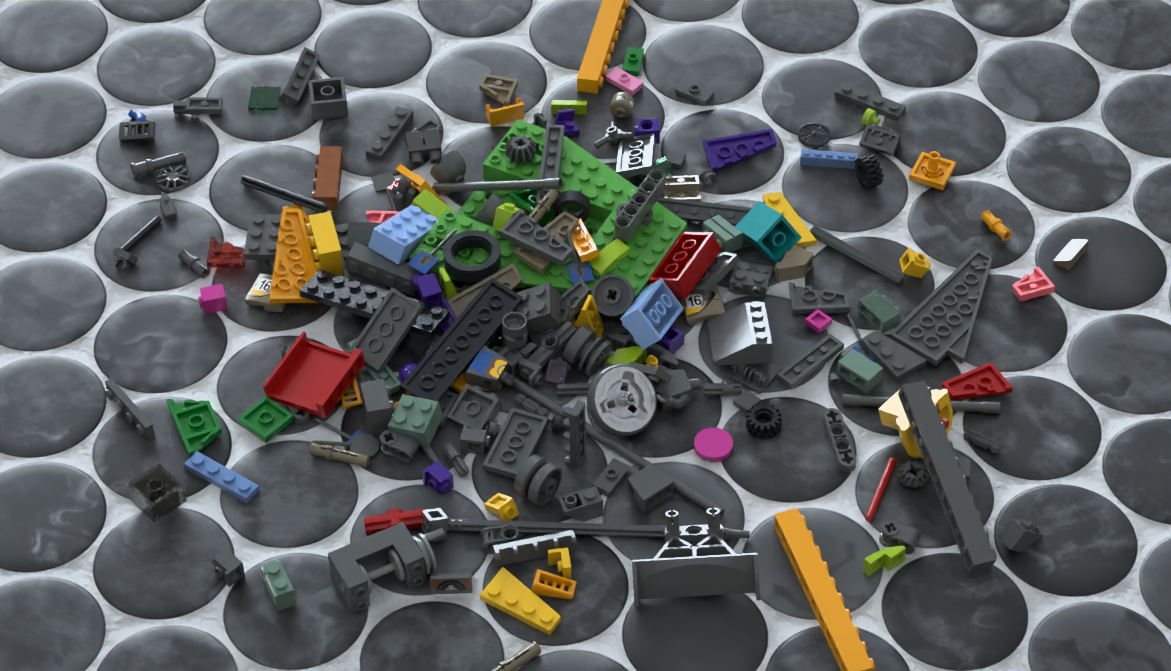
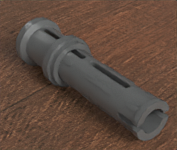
M184 151L153 160L147 158L143 162H132L130 167L133 177L138 178V176L143 174H153L155 170L166 168L168 165L174 166L186 163V156Z

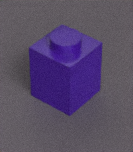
M434 273L423 275L416 279L417 290L423 302L432 305L442 302V291Z

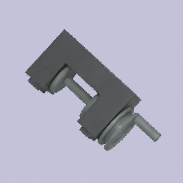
M402 522L329 552L328 560L331 580L350 612L362 611L366 607L371 606L369 594L372 593V585L370 580L393 571L395 576L404 582L408 590L427 582L426 575L430 571L434 572L437 570L435 556L429 541L445 535L443 528L441 527L424 535L419 533L416 536H411Z

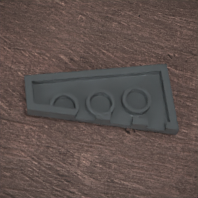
M522 209L499 231L500 237L561 266L573 255L571 247L557 236L553 237L549 234L548 229L540 227L537 221L525 215V211Z

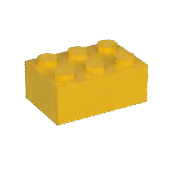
M331 211L309 215V223L306 224L308 235L311 234L308 239L310 246L313 247V258L315 261L317 260L315 262L317 271L320 269L344 276L342 252Z

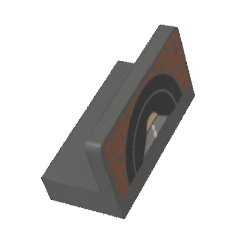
M472 571L431 573V594L472 593Z

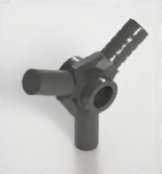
M611 121L605 136L593 144L596 149L610 142L611 144H617L621 139H634V132H623L617 129L615 121Z

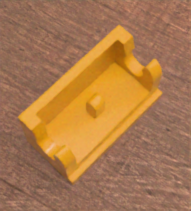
M520 97L516 98L515 105L503 106L494 110L490 109V104L486 105L485 116L490 126L525 119L523 101L520 102Z

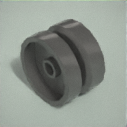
M617 274L602 276L595 282L592 288V296L598 311L607 317H622L635 301L636 294L633 286L626 278ZM613 293L617 294L615 300L611 298Z
M532 455L523 463L515 477L514 492L523 498H528L530 502L539 507L544 506L553 498L561 484L562 469L553 463H548L546 459L539 455Z

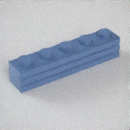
M801 149L800 165L856 169L854 161L857 159L858 153Z

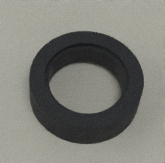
M478 230L463 231L455 234L444 246V265L447 273L454 279L466 283H478L497 273L501 266L499 242L492 235ZM466 248H481L490 254V258L486 262L473 266L461 264L454 257L459 251Z

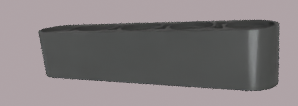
M659 169L651 170L615 218L614 236L616 239L618 238L621 241L630 239L665 190L664 171Z

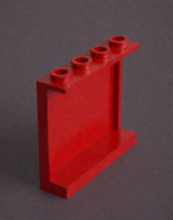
M303 331L299 338L295 340L291 349L286 352L279 365L275 367L271 376L264 382L265 394L275 402L327 418L365 365L363 351L355 348L352 354L318 344L309 341L306 332Z

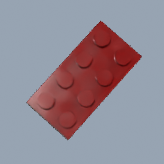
M682 232L649 277V285L662 278L676 298H687L721 251L713 232Z

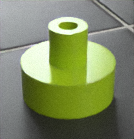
M868 108L862 117V125H878L880 118L876 117L877 112Z

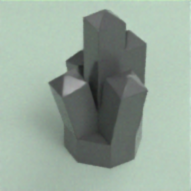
M401 177L398 181V186H394L391 189L397 210L402 211L409 207L415 199L416 190L412 189L411 180Z

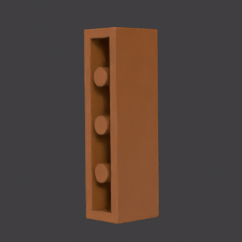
M320 146V153L316 154V164L318 166H315V177L317 179L313 180L315 192H312V199L327 204V210H338L343 166L342 146Z

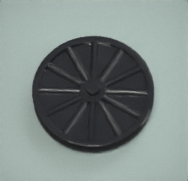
M809 123L799 129L798 139L807 147L819 148L829 142L830 131L824 125Z

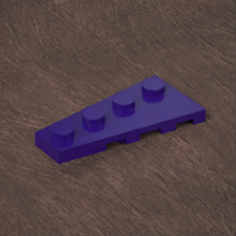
M766 129L703 140L702 145L709 167L715 172L775 148L777 142L773 130Z

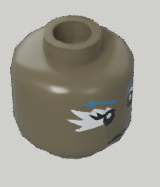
M627 92L616 93L610 104L611 113L618 118L629 117L634 107V98Z

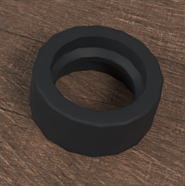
M564 191L559 194V198L555 201L554 214L557 217L566 211L585 222L589 217L590 200L579 191ZM565 204H576L582 210L573 212L564 209L562 206Z

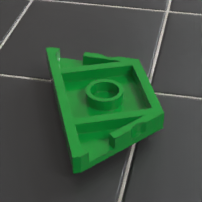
M173 399L166 400L189 458L196 451H201L222 434L220 424L210 401L184 400V403L173 402Z

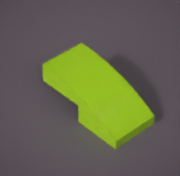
M617 238L599 252L600 256L595 257L589 263L591 269L602 277L616 268L617 261L630 254V248Z
M903 545L889 547L864 559L863 572L870 576L883 566L889 571L905 560L906 547Z

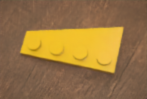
M781 192L763 194V203L781 213L802 237L795 244L796 246L801 248L816 246L817 240Z

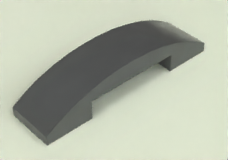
M611 334L609 336V341L613 343L611 349L613 352L621 348L638 346L632 335ZM657 343L647 347V358L649 355H653L658 359V363L664 367L679 370L678 360L668 350Z

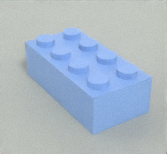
M410 205L375 227L368 247L399 265L409 258L438 219L422 211L419 207Z
M660 278L643 289L622 316L621 321L623 326L634 337L636 344L640 345L644 350L661 340L684 308L664 280Z

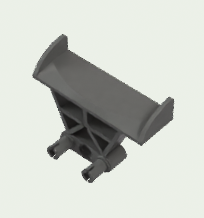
M712 508L706 511L707 525L679 526L678 511L673 510V518H671V510L665 513L667 528L664 531L665 545L653 559L632 560L635 608L639 607V599L756 593V601L760 600L758 554H736L725 543L724 528L720 524V510L718 508H714V515H712Z

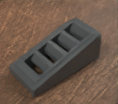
M149 120L121 122L119 125V141H155L156 123ZM125 127H128L127 136H124ZM132 127H135L134 135H131ZM138 127H141L140 135H138ZM145 127H148V134H145Z

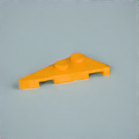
M401 164L396 168L404 178L411 180V187L421 193L424 189H427L444 202L426 180Z

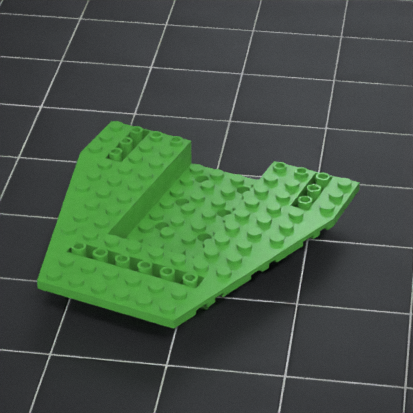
M518 119L484 161V179L482 182L539 180L546 129ZM525 134L526 138L531 137L536 144V155L531 159V162L525 161V164L522 162L516 164L515 161L510 162V159L505 154L506 141H509L510 137L516 138L517 135L523 136ZM564 136L559 178L563 179L564 184L562 189H557V193L560 194L564 191L574 190L588 197L590 200L589 217L583 223L588 233L591 234L590 236L598 252H600L608 244L616 240L614 236V221L617 217V206L627 203L638 188ZM520 190L474 191L458 213L446 210L409 256L410 262L421 250L430 254L454 229L457 230L455 234L469 230L483 231L492 235L499 242L501 266L498 271L512 263L517 268L523 279V282L517 288H525V286L535 287L550 282L561 293H565L573 286L566 265L575 263L573 255L563 266L552 261L544 273L541 274L514 257V251L520 247L519 245L500 237L499 231L492 229V226L474 220L492 194L499 196L505 203L514 204L509 195ZM658 202L651 209L653 211V221L648 225H639L630 239L622 241L630 248V254L617 261L616 268L605 274H617L626 278L634 288L635 300L649 284V277L680 234L687 229L685 221ZM565 204L562 206L568 211L577 212L582 210L576 204ZM555 214L548 220V222L543 227H545L547 224H549L552 220L556 218ZM445 244L434 254V257L438 258L439 262L431 271L439 273V268H444L446 271L444 265ZM466 248L459 251L454 258L461 264L473 266L486 262L490 258V254L481 248ZM576 252L578 261H579V262H582L581 259L579 258L577 252ZM593 269L591 270L594 281L585 282L591 291L595 282L601 278ZM613 293L611 296L616 299L617 294Z

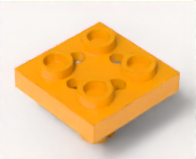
M931 151L929 154L922 152L909 174V180L943 190L956 167V162L941 158L940 154L936 151Z

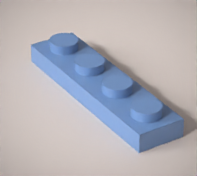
M198 451L184 463L186 470L245 503H248L259 491V485Z

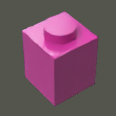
M222 284L200 288L201 296H198V302L200 307H204L205 314L228 310Z

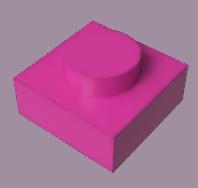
M819 309L805 319V325L818 334L832 324V318Z

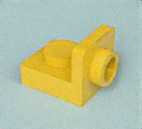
M497 493L484 503L486 510L499 515L501 521H511L519 515L513 498L501 493Z
M568 548L548 550V565H557L558 573H562L564 578L572 580Z

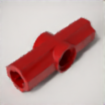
M393 508L384 515L364 517L366 535L375 534L402 522L407 529L422 527L424 517L421 512L425 509L403 512L401 509Z

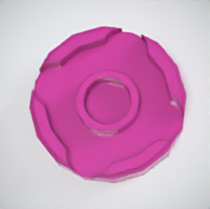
M711 427L703 429L694 438V450L696 455L705 461L706 459L711 460V462L723 461L731 455L733 439L727 431L720 428Z

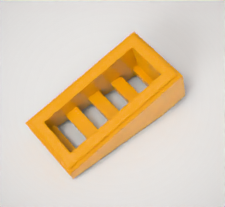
M356 377L350 385L354 386V388L347 389L344 393L355 392L356 394L344 396L343 394L341 397L343 409L363 405ZM357 398L356 401H352V402H348V403H346V401H345V400Z
M537 569L531 591L536 595L572 600L577 581ZM565 586H568V591L564 590Z

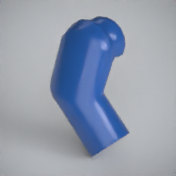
M135 109L129 111V117L136 121H146V116Z

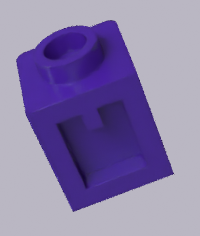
M573 109L559 110L557 112L554 125L564 126V136L566 137L579 136L580 129L573 120L575 113Z

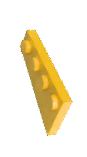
M504 567L500 569L480 594V600L549 636L561 622V616Z

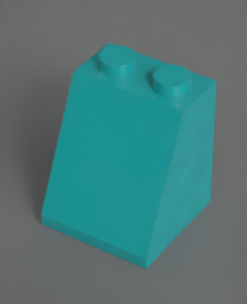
M758 201L735 226L737 230L743 233V238L747 242L751 243L752 246L775 264L784 257L787 250L790 251L802 238L781 213L761 201Z

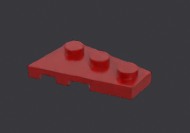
M992 362L942 382L941 387L948 390L949 398L952 401L1007 394L1013 391V387Z

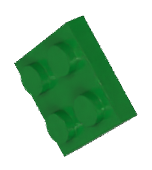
M267 396L238 418L240 425L265 443L294 421L293 414Z

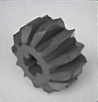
M525 134L523 136L517 135L516 138L510 137V140L506 141L505 154L510 159V162L515 161L516 164L519 162L525 164V161L531 162V159L535 157L536 144L531 137L526 138Z

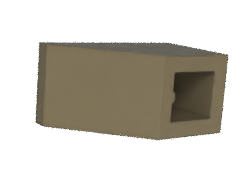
M796 245L790 251L787 250L781 262H777L775 265V281L781 282L804 278L813 267L814 253Z

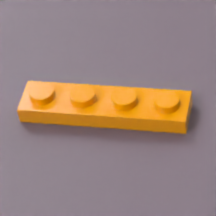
M580 218L579 225L571 234V239L583 263L585 261H592L600 255Z

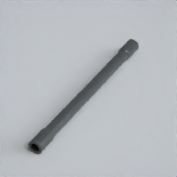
M546 178L541 180L464 183L441 182L434 183L432 188L437 194L522 189L548 190L562 189L564 183L562 178Z
M842 394V406L881 407L891 397ZM950 401L953 411L1000 414V402Z

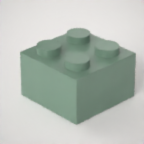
M402 394L388 424V428L397 433L411 436L420 445L429 447L443 417L438 401Z

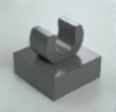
M116 247L112 253L118 257L114 260L113 265L119 267L120 263L123 262L122 269L126 271L129 269V263L135 265L138 260L133 254Z

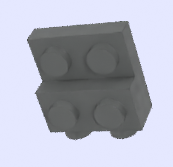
M739 261L732 270L729 292L766 298L773 274V267Z
M466 384L448 413L447 418L461 426L465 424L468 425V428L485 430L489 421L495 419L502 407L500 397L491 392L487 394L477 385L472 387Z

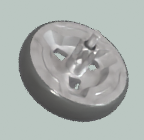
M613 364L602 369L593 378L587 393V406L593 421L599 428L614 436L627 437L641 432L650 424L657 409V393L653 382L648 379V375L641 369L629 364ZM622 383L627 384V391L620 390ZM630 405L635 407L634 413L628 410Z

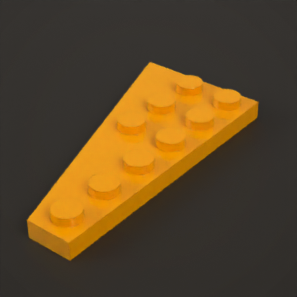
M283 209L268 303H319L301 297L299 292L317 272L301 209Z

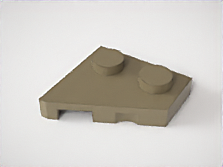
M484 74L479 87L481 92L502 105L509 106L518 87V80Z

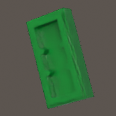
M627 47L622 67L623 71L633 76L640 75L644 48Z

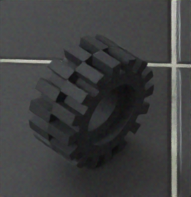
M873 154L862 156L854 161V167L856 168L854 172L857 173L855 176L859 179L858 182L861 183L864 189L878 186L884 180L882 178L884 174L881 173L883 170L880 168L881 164L877 162L878 159Z
M764 402V405L758 403L757 407L754 404L752 409H748L746 428L748 433L751 432V436L757 435V439L763 436V440L769 436L771 439L773 434L777 436L778 431L780 432L782 413L781 411L779 412L778 407L774 408L773 404L768 406V403ZM758 419H768V420H770L771 422H769V423H760V422H758L757 420H758Z

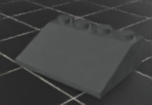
M753 301L751 303H744L707 321L713 365L772 363V339L764 302Z

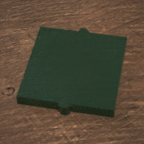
M268 86L251 87L248 110L277 111L281 88Z

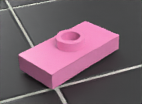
M618 67L605 76V81L630 95H634L639 91L644 83Z

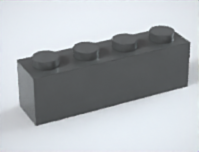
M354 243L347 256L344 269L388 287H393L411 296H414L417 291L411 281V277L419 274V271L409 267L407 262H402L398 265L369 247Z

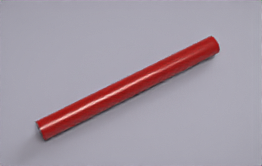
M894 458L889 459L865 517V520L868 522L873 521L897 462Z

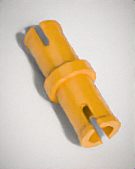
M989 210L981 214L980 219L989 226L990 231L995 232L1003 241L1011 237L1012 232L1003 225L1001 219L996 218Z

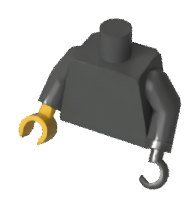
M649 355L645 360L647 365L658 367L672 376L666 393H657V399L662 411L673 408L680 410L692 401V391L701 389L699 378L688 379L685 370L666 368L659 364L658 359L653 355Z

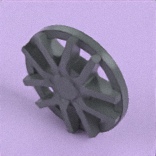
M168 165L167 168H162L156 176L157 185L162 190L169 192L184 189L191 180L188 169L183 168L182 165Z

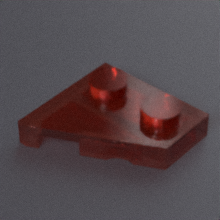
M216 237L210 238L207 267L245 268L244 248L234 246L229 242L223 244L218 242Z

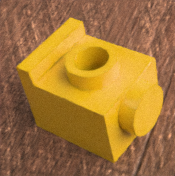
M908 248L899 259L902 273L914 277L923 278L931 267V262L927 261L926 255L913 252L912 248Z

